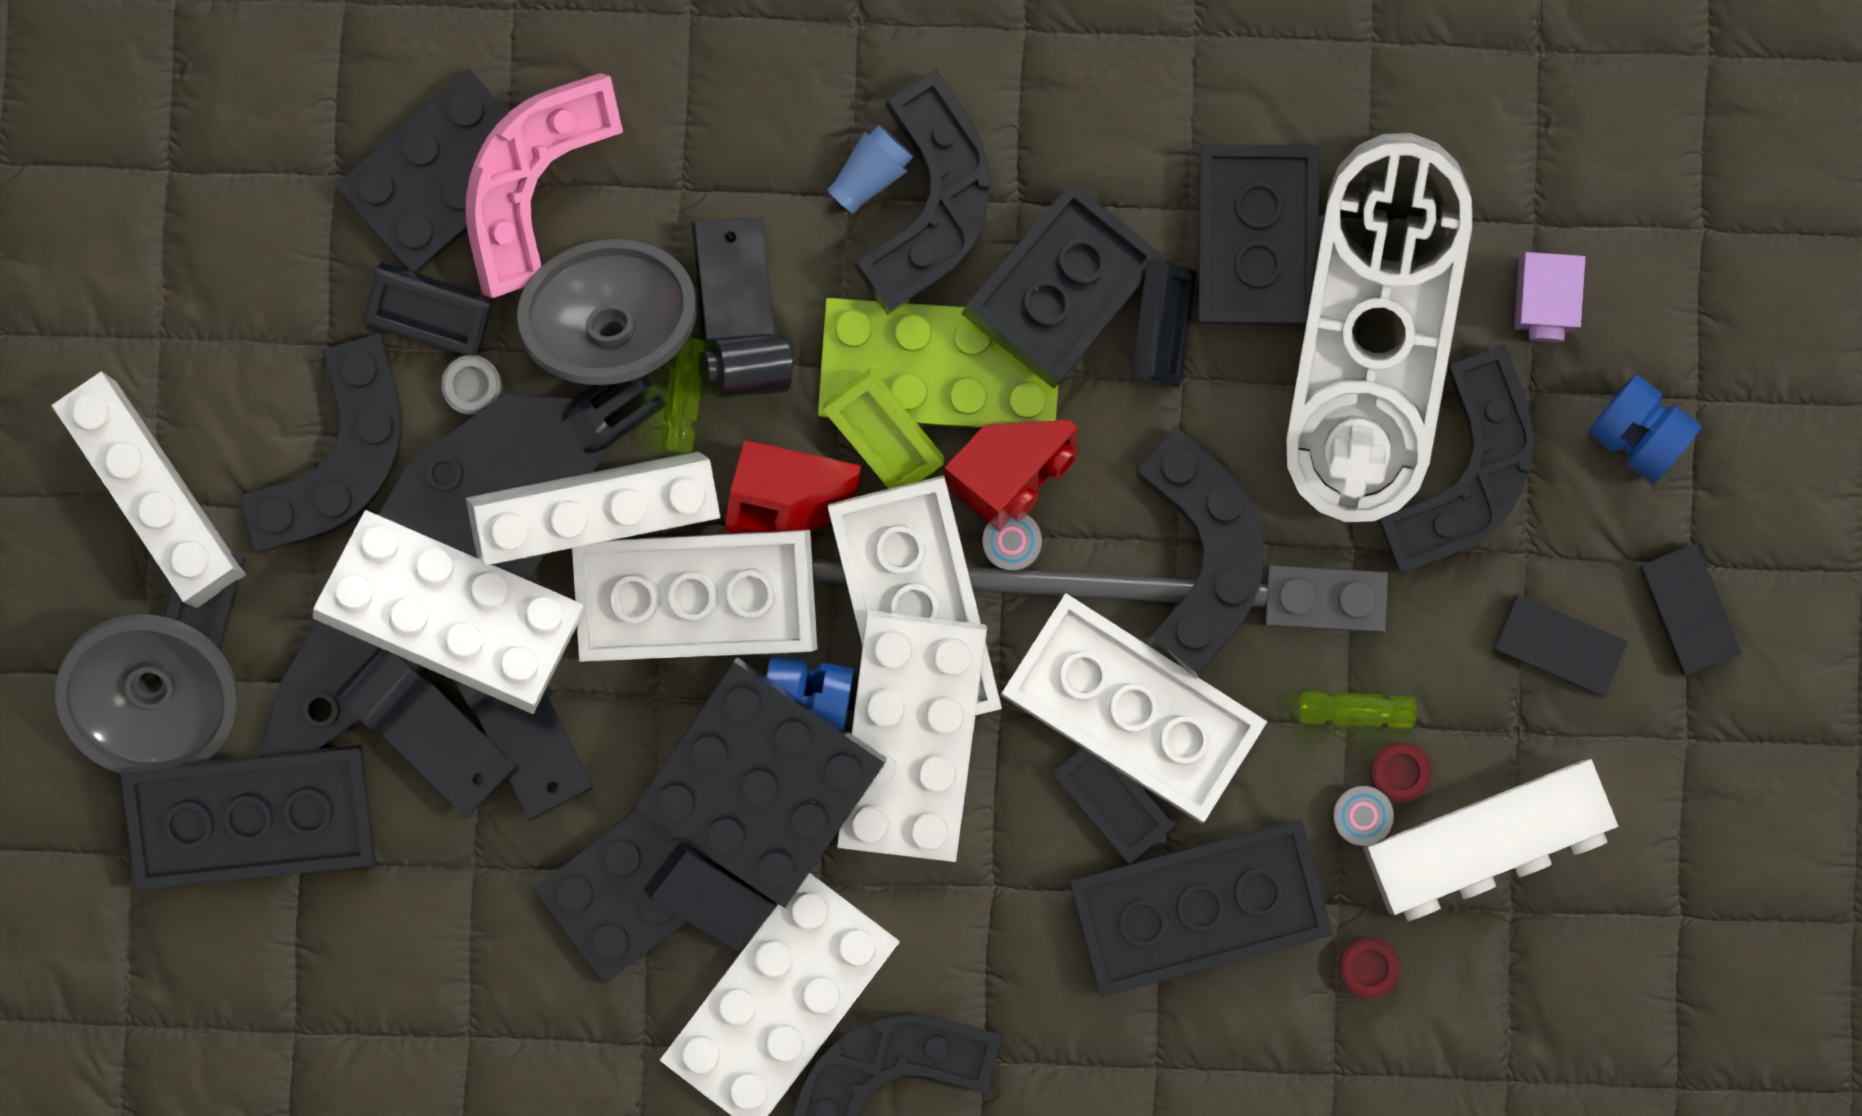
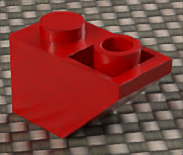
M1070 420L984 425L946 465L945 480L947 488L1000 532L1011 518L1019 522L1027 516L1039 499L1038 489L1051 476L1055 480L1060 479L1074 464L1079 455V452L1076 450L1078 427Z
M744 440L730 490L724 531L752 533L810 530L811 532L831 523L828 504L856 497L861 465Z

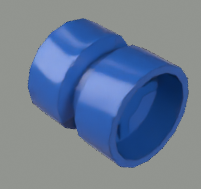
M1635 373L1592 423L1587 433L1612 453L1621 450L1627 453L1626 465L1649 484L1653 485L1679 458L1697 435L1702 425L1677 405L1664 407L1661 404L1662 392L1641 375ZM1638 425H1639V426H1645V427H1647V428H1646V429L1644 430V432H1643V431L1638 427Z
M771 655L767 678L843 729L846 728L854 667L822 662L815 670H811L804 659Z

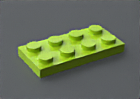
M826 298L818 418L830 419L823 411L824 401L870 367L918 425L981 429L984 425L1055 421L1058 385L1055 389L1051 388L961 315L965 307L906 303L887 316L878 301Z

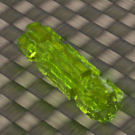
M689 337L683 347L672 357L673 362H676L675 369H670L666 397L667 405L664 411V416L668 418L667 425H662L660 439L661 448L668 452L686 454L690 453L693 448L695 430L691 428V423L697 420L702 385L699 377L698 360L700 353L705 351L704 341L699 338Z
M1305 691L1301 693L1299 700V718L1303 723L1325 724V720H1332V725L1382 727V723H1389V728L1409 729L1414 727L1417 716L1416 699L1412 696L1392 695L1389 700L1383 699V695L1335 692L1332 697L1327 696L1326 692Z

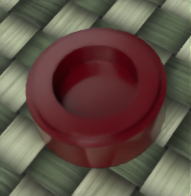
M1397 742L1389 744L1377 752L1371 763L1370 776L1375 789L1381 791L1389 800L1406 802L1424 793L1431 781L1432 768L1427 755L1419 747L1407 742Z
M1370 937L1361 938L1350 943L1342 952L1339 960V974L1343 984L1354 994L1365 998H1376L1388 993L1395 986L1400 974V962L1394 949L1386 942Z

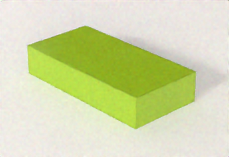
M871 367L824 401L823 411L888 489L922 481L944 465V455Z

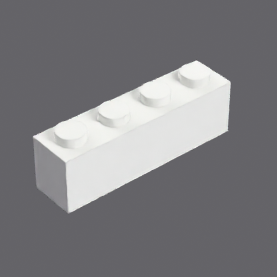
M99 372L51 405L184 603L198 608L219 594L222 589L246 575L115 380L103 372Z
M699 451L466 498L476 556L484 566L720 518L710 459Z
M1592 759L1564 767L1362 848L1388 913L1397 915L1404 912L1407 921H1411L1441 909L1437 898L1459 890L1462 898L1467 899L1495 888L1496 884L1493 876L1515 868L1518 877L1544 869L1552 865L1548 854L1571 846L1574 855H1578L1608 843L1604 832L1619 826Z

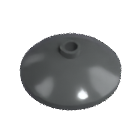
M606 239L577 245L556 255L540 267L526 284L521 294L517 310V321L523 345L528 354L540 367L567 381L588 385H608L644 376L658 369L675 356L693 330L696 320L697 302L694 287L688 273L673 256L644 242L627 239Z
M157 615L121 616L107 620L88 630L80 636L66 653L61 663L55 686L56 710L62 727L70 740L89 759L119 774L124 769L209 760L221 748L229 736L237 710L238 695L235 678L230 665L221 651L206 636L191 626ZM153 673L158 675L161 680L149 682L143 678L142 674Z

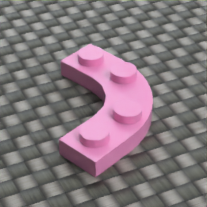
M599 73L529 98L510 111L496 125L482 145L469 178L466 194V225L483 295L494 298L523 288L538 269L542 267L531 222V198L538 178L554 159L572 149L623 133L611 76Z

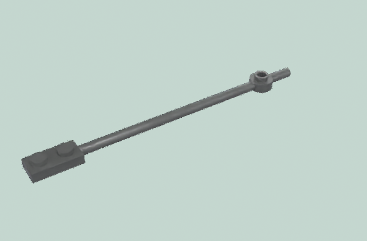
M812 558L813 582L847 584L841 559ZM1269 565L1267 567V584L1260 583L1252 607H1265L1264 626L1383 633L1385 632L1388 572ZM967 567L973 591L1055 596H1064L1066 593L1073 597L1180 603L1196 582V580L1034 570L1008 571L999 568Z

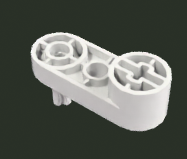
M1412 133L1382 134L1358 145L1338 166L1328 193L1287 430V468L1298 493L1318 512L1344 522H1369L1383 518L1399 511L1420 489L1430 463L1472 231V198L1458 162L1438 143ZM1401 155H1411L1417 157L1411 190L1412 207L1424 208L1422 217L1407 215L1399 261H1386L1382 259L1388 225L1387 212L1374 210L1376 201L1392 202L1399 157ZM1388 156L1384 180H1372L1364 195V224L1367 230L1374 231L1371 254H1368L1350 238L1341 218V210L1357 212L1359 192L1347 191L1348 183L1365 165ZM1430 162L1450 179L1457 194V209L1440 207V223L1443 227L1451 228L1449 235L1433 252L1412 260L1415 239H1427L1431 235L1436 222L1434 195L1432 189L1425 188ZM1384 307L1394 311L1402 319L1405 333L1401 342L1394 349L1385 353H1373L1363 349L1356 342L1352 328L1355 320L1364 311L1371 308ZM1300 448L1310 449V451L1300 450ZM1403 465H1404V466H1410V467H1411V468H1405V467H1403V468L1401 469V467H1402ZM1394 480V482H1393L1392 484H1390L1389 486H1387L1386 488H1384V489H1383L1382 491H1380L1379 493H1377V494H1372V495H1368V496H1364V494H1368V493H1373V492L1379 491L1380 489H1382L1383 487H1385L1387 484H1389L1390 482H1392V481ZM1323 481H1324L1326 484H1328L1329 486H1331V487H1333L1334 489H1336L1337 491H1339L1340 494H1339L1338 492L1334 491L1333 489H1331L1330 487L1326 486V485L1323 483Z

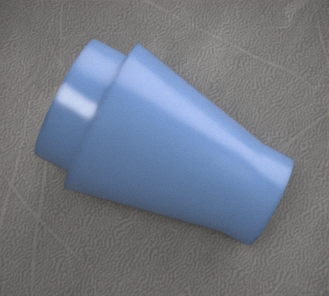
M878 125L870 134L864 131L836 181L828 188V192L842 206L854 214L862 204L907 173L908 170L905 166L914 156L889 131Z

